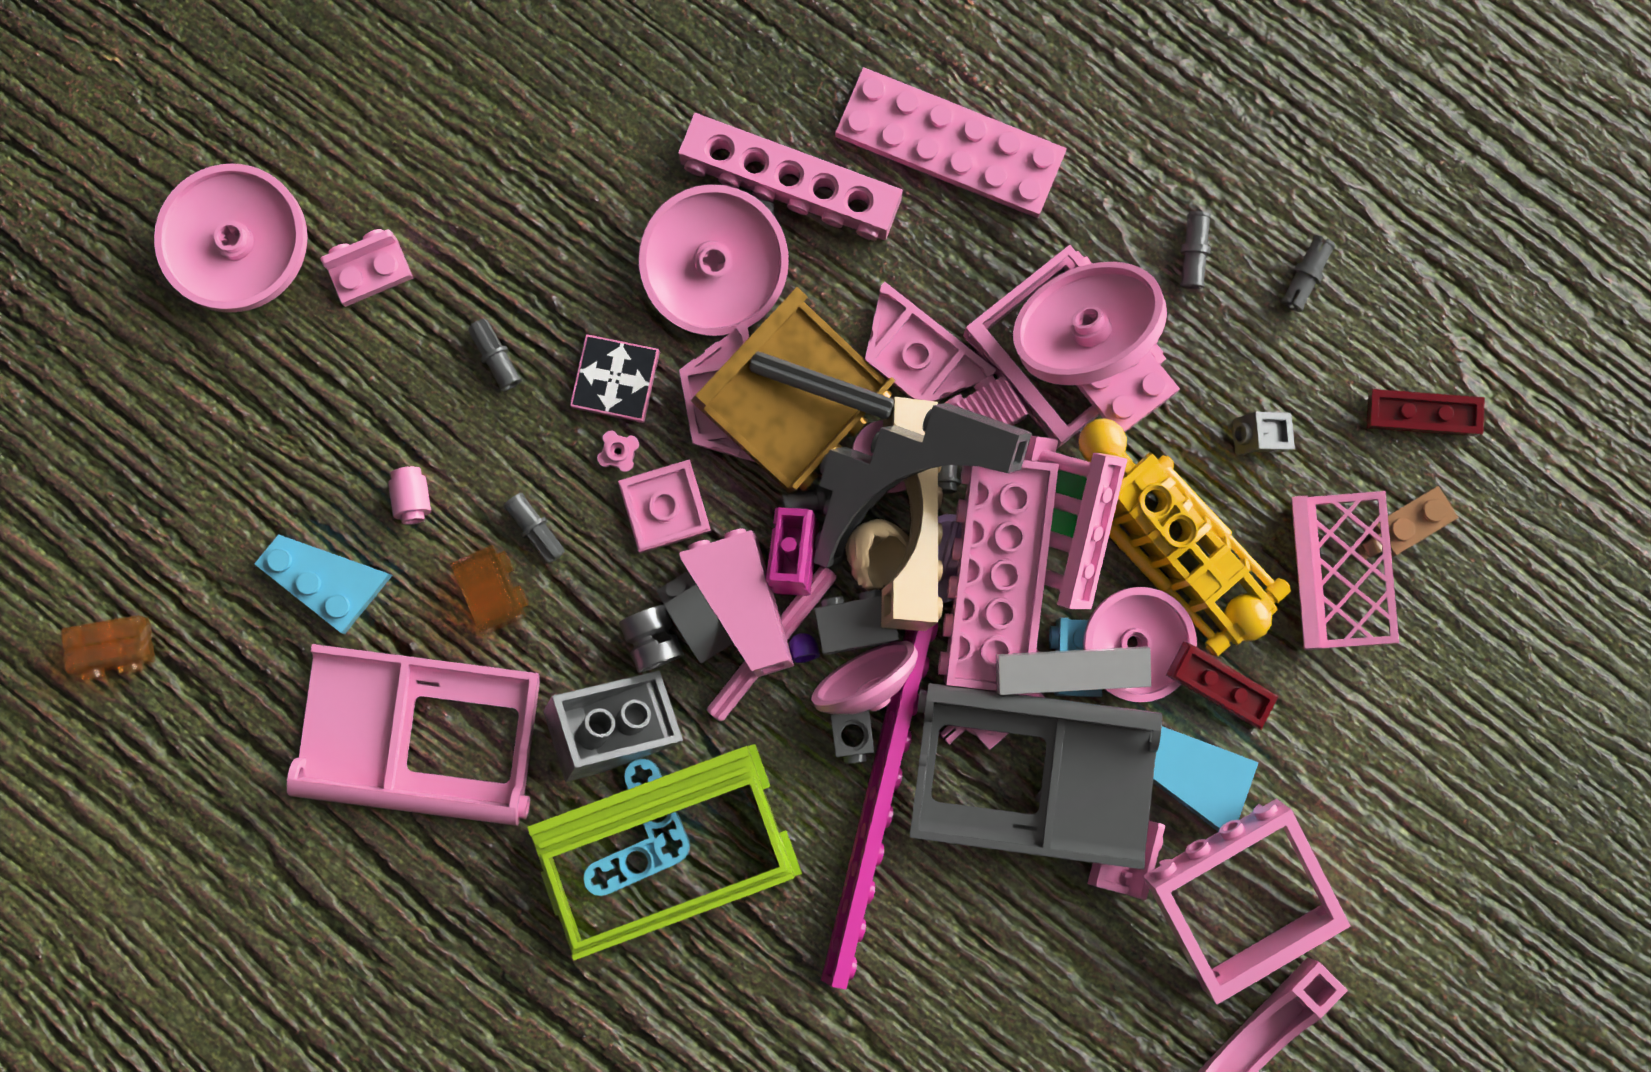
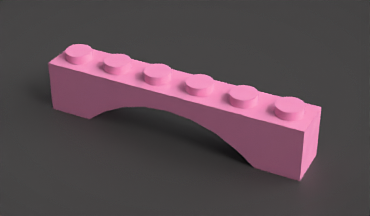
M1307 957L1198 1072H1259L1290 1041L1320 1020L1348 990L1320 962Z

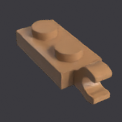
M1439 486L1388 515L1391 557L1398 555L1459 518ZM1379 522L1374 530L1381 537ZM1371 538L1359 545L1356 550L1366 560L1382 552V545L1374 538Z

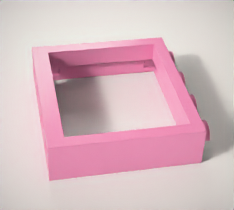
M1071 245L1063 249L965 328L963 335L980 357L997 370L995 375L998 378L1005 375L1026 411L1048 438L1059 440L1057 449L1100 414L1092 405L1066 425L988 330L1061 271L1065 270L1067 272L1071 269L1091 264L1087 256L1084 258ZM1157 340L1150 349V353L1161 365L1166 358L1162 354L1164 352L1157 345Z
M1277 798L1264 806L1258 804L1252 813L1240 820H1232L1221 826L1218 833L1206 840L1194 841L1187 846L1185 852L1173 859L1160 861L1159 867L1143 876L1201 987L1216 1005L1351 927L1293 811ZM1283 827L1322 905L1211 969L1171 892Z

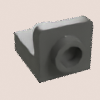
M1253 412L1235 418L1232 421V437L1236 455H1246L1253 452H1288L1295 450L1291 413Z

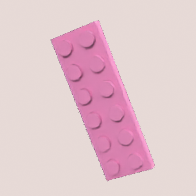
M864 67L835 132L836 138L1035 218H1038L1067 150L1065 147Z

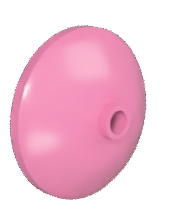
M1148 587L1123 589L1104 599L1089 618L1084 633L1083 649L1128 647V639L1135 636L1138 642L1136 647L1147 646L1150 648L1151 687L1104 690L1118 698L1132 702L1158 700L1175 691L1181 684L1169 678L1166 674L1183 642L1191 643L1197 647L1195 627L1185 608L1169 594Z
M909 641L891 642L870 649L852 658L830 673L816 687L811 700L818 711L828 714H857L869 709L870 711L880 710L890 703V698L902 688L915 667L918 652L913 643Z

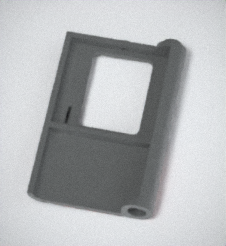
M929 683L928 690H920L918 713H925L910 838L1145 869L1150 804L1156 752L1158 751L1161 737L1162 713L1020 694L999 695L996 691ZM949 725L1043 738L1046 742V753L1038 811L1035 814H1025L935 801L932 798L931 792L941 727Z

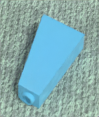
M1162 726L1159 748L1156 752L1153 783L1219 831L1225 823L1239 820L1259 762Z

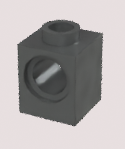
M869 710L857 714H831L835 756H843L844 764L867 761L866 754L874 753ZM848 725H857L863 731V741L856 747H849L842 741V730Z

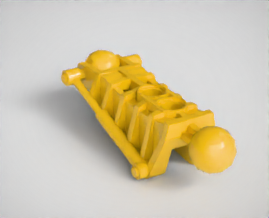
M1106 418L1095 419L1086 424L1079 436V450L1085 460L1091 462L1093 453L1115 455L1127 459L1109 537L1158 590L1169 594L1185 608L1193 624L1208 639L1205 642V649L1210 655L1218 657L1231 646L1230 642L1239 645L1242 641H1255L1264 636L1272 625V615L1278 610L1274 603H1279L1291 592L1289 583L1280 578L1274 581L1233 538L1231 535L1232 531L1173 470L1174 462L1169 456L1162 455L1157 459L1150 452L1135 464L1125 452L1127 437L1120 425ZM1150 491L1158 498V505L1152 512L1146 508L1144 501L1145 496ZM1175 520L1182 526V534L1176 541L1169 534V527ZM1119 524H1122L1126 528V530L1130 533V536H1128V534L1119 526ZM1196 542L1210 555L1209 557L1205 555ZM1139 546H1141L1149 554V557L1140 549ZM1231 549L1240 558V560L1231 552ZM1187 550L1200 563L1190 573L1177 559ZM1159 568H1161L1170 578L1168 579ZM1250 569L1266 585L1265 591L1249 573ZM1239 582L1247 593L1240 594L1231 599L1223 613L1215 602ZM1181 589L1191 599L1189 604L1176 590ZM1204 610L1221 632L1217 631L1214 633L1196 612Z

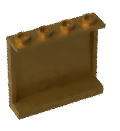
M798 287L792 291L691 399L695 406L788 493L795 491L798 487L804 491L818 477L814 470L822 462L825 455L829 453V450L842 447L839 442L848 433L852 437L855 436L868 422L864 417L866 412L751 372L749 365L753 355L759 351L887 397H891L892 393L888 389L896 381L893 377L886 380L804 302L808 297Z

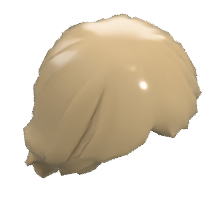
M885 519L870 520L859 525L848 538L845 548L847 560L852 567V576L858 582V585H861L867 591L883 588L892 579L904 558L909 536L897 525Z

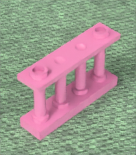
M1031 436L1025 460L1059 464V470L1087 478L1082 500L1055 492L1054 508L1078 516L1073 538L1051 531L1049 547L1068 552L1069 556L1064 575L1046 569L1044 585L1060 591L1057 605L1069 609H1091L1127 459L1115 455L1093 453L1091 462L1056 453L1059 441L1057 439Z

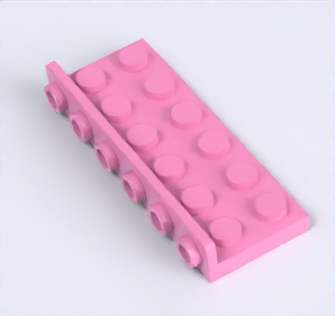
M1024 460L1021 470L1011 473H1004L980 466H962L961 484H967L965 500H958L956 522L962 523L961 538L954 537L952 546V560L958 561L956 576H949L947 598L953 599L952 613H945L942 632L944 637L949 638L947 652H940L938 674L944 675L946 685L997 691L996 654L1036 652L1059 464Z

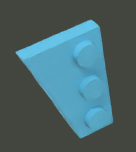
M279 534L255 562L257 567L342 634H346L393 576Z

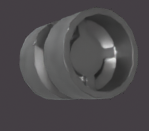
M664 605L643 610L619 622L626 642L634 645L630 653L638 673L662 666L684 655L677 635L669 633L672 622Z

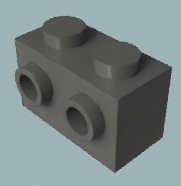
M881 590L859 593V600L844 603L843 597H834L821 601L822 607L815 608L823 656L879 646L899 640L897 629L881 627Z

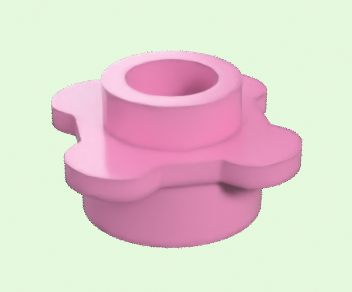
M615 431L606 432L603 435V450L597 456L599 464L603 467L611 465L615 468H620L622 472L630 471L634 466V451L639 448L637 438L634 436H628L627 438L618 436ZM617 448L622 450L619 455L615 454V449Z

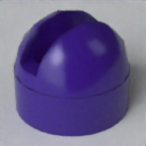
M799 633L793 636L789 642L793 663L808 662L820 656L817 642L807 633Z

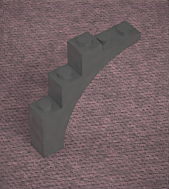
M949 403L933 405L932 409L927 412L922 426L923 431H925L924 435L897 425L880 428V431L875 434L871 443V453H873V456L848 447L830 449L821 463L820 472L823 475L820 486L833 492L829 495L824 505L826 517L823 528L818 532L814 541L816 553L813 563L824 567L842 563L846 553L845 547L848 538L860 525L867 512L889 490L913 475L931 468L947 465L980 466L1004 473L1021 470L1032 432Z

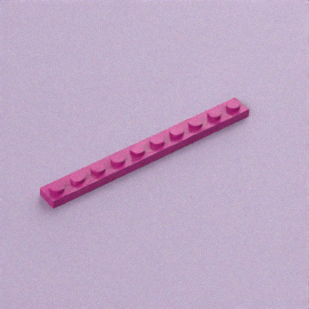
M938 623L926 631H905L903 641L913 643L918 652V657L908 679L902 688L890 698L891 701L887 705L821 980L831 987L846 990L848 980H852L856 972L857 960L854 955L857 943L862 941L865 934L866 921L863 918L867 904H870L874 897L875 882L873 881L876 866L881 864L884 856L882 839L885 828L890 826L893 818L892 797L894 790H898L902 781L900 764L903 753L908 751L911 743L910 722L912 716H915L918 711V689L921 679L928 672L929 657L926 656L929 643L936 637Z

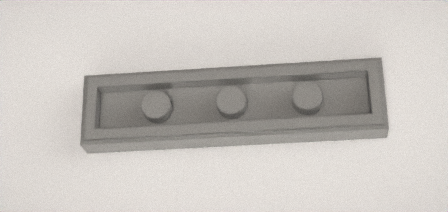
M1145 646L996 654L997 693L999 695L1151 687L1150 648Z

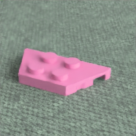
M884 282L881 285L865 361L886 380L893 377L896 381L892 385L910 399L938 402L974 386L996 373L997 370L889 284Z
M746 322L738 325L734 331L719 342L714 343L698 358L691 360L679 369L693 445L755 462L691 402V399L749 338Z

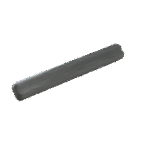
M759 351L753 355L750 361L749 368L751 372L882 419H888L891 415L894 400L890 397Z

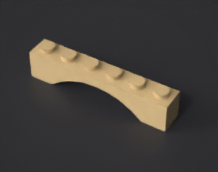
M894 397L891 415L888 419H883V427L897 425L924 435L925 431L922 429L924 418L933 405H937L938 402ZM941 467L928 469L904 480L909 496L911 513L909 542L897 571L882 589V628L926 631L937 624L941 618L943 602L942 598L938 597V583L943 573L942 561L938 560V546L943 535L942 524L938 523V509L941 507L943 498L942 488L938 487V473Z

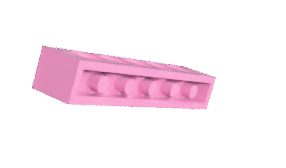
M697 113L693 115L678 152L681 164L691 174L704 177L706 173L719 178L718 181L722 185L737 189L741 186L753 191L755 197L761 200L773 202L776 199L788 204L787 207L798 214L807 215L810 212L819 215L826 224L841 228L843 225L856 229V233L859 236L868 240L875 241L877 238L886 240L902 199L903 190ZM718 149H726L730 152L729 157L722 161L713 159L711 155ZM754 161L760 162L765 166L761 172L755 174L748 172L745 168ZM793 174L799 178V181L794 186H785L780 183V179L784 175ZM820 187H828L834 194L828 199H820L814 195V192ZM859 199L865 201L868 208L863 212H854L848 205L853 200Z

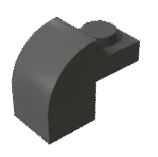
M688 571L656 590L672 620L700 663L733 644Z

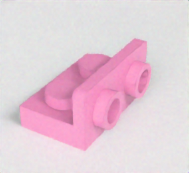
M377 229L370 231L363 236V240L351 245L340 244L334 246L328 251L329 254L320 258L323 266L329 271L340 301L345 307L414 279L399 242L390 230Z

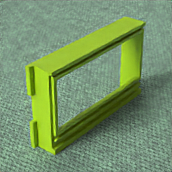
M756 744L736 749L527 827L543 868L541 875L555 916L559 915L572 952L573 961L794 879L795 876L802 874L787 830L779 833L764 789L771 786ZM750 784L780 867L581 940L553 859L554 856Z

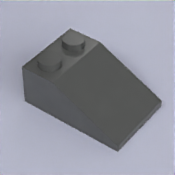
M660 671L554 695L543 711L565 782L603 773L675 746L683 741Z

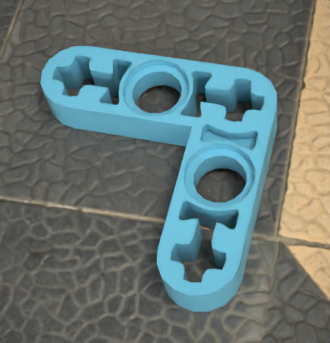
M637 759L631 762L626 768L624 775L627 788L631 789L642 785L641 782L634 783L632 779L637 774L636 767L639 765L644 770L651 769L653 775L648 778V782L661 778L662 775L657 765L647 759ZM678 812L668 814L662 822L657 823L651 820L643 823L649 837L648 839L589 865L583 878L587 890L594 895H607L684 860L689 853L690 842ZM672 821L675 822L677 828L670 829L669 832L673 840L680 839L683 846L678 849V857H673L671 853L664 854L662 847L667 844L664 833L656 837L653 829L663 828ZM633 851L644 853L648 859V866L642 873H633L627 867V857ZM619 858L620 870L627 880L620 882L619 874L607 880L608 888L604 889L601 884L594 885L592 878L597 875L596 868L600 867L603 872H607L616 868L612 860Z

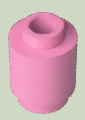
M402 467L391 471V480L388 481L393 518L401 519L402 524L406 525L423 522L425 520L424 516L431 513L426 477L421 474V468Z

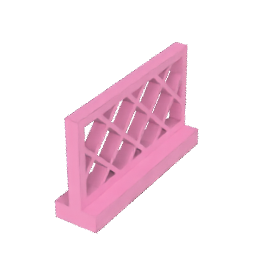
M1386 491L1316 497H1292L1291 505L1304 650L1399 644ZM1378 500L1379 516L1370 527L1352 514V511L1360 502ZM1354 502L1348 510L1340 504ZM1332 504L1344 515L1329 530L1317 520L1316 505ZM1347 517L1365 531L1352 547H1349L1334 534ZM1379 522L1381 537L1373 531ZM1318 528L1326 534L1320 542ZM1368 535L1372 536L1382 545V555L1373 565L1354 551ZM1329 537L1347 551L1333 568L1320 558L1319 549ZM1350 555L1368 568V571L1355 585L1337 572ZM1382 560L1384 566V574L1381 573L1378 569H1376V567L1380 564ZM1321 565L1329 571L1323 580ZM1372 572L1385 582L1386 592L1376 603L1358 589ZM1332 575L1351 589L1337 606L1323 595V585ZM1354 592L1372 606L1358 624L1340 609ZM1385 599H1387L1388 613L1379 606ZM1324 603L1333 609L1326 618ZM1376 610L1389 621L1390 636L1373 637L1361 626ZM1335 613H1338L1354 627L1344 639L1327 640L1326 623ZM1358 630V631H1359L1360 633H1362L1366 638H1351V637H1352V636L1354 635V633Z

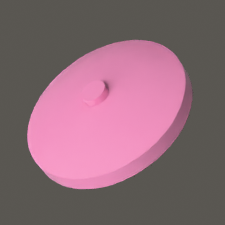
M220 164L202 169L190 175L169 194L157 217L154 247L158 264L164 276L187 299L201 307L214 311L242 312L270 302L292 283L305 257L307 227L298 202L289 190L275 177L261 169L248 165Z
M725 185L695 186L669 198L656 210L649 220L639 247L640 276L653 305L675 325L701 335H727L734 331L741 323L747 322V327H750L758 322L777 302L784 288L788 273L787 243L775 216L754 196L740 189Z
M1122 262L1087 264L1071 269L1051 279L1027 300L1015 321L1013 330L1014 345L1025 368L1032 375L1043 381L1059 385L1094 383L1121 373L1138 362L1150 351L1159 339L1167 318L1166 302L1155 278L1140 267Z

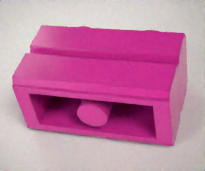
M775 508L773 522L775 528L772 529L766 582L772 592L776 594L811 595L814 570L813 561L816 553L814 541L818 534L819 522L815 518L813 510Z

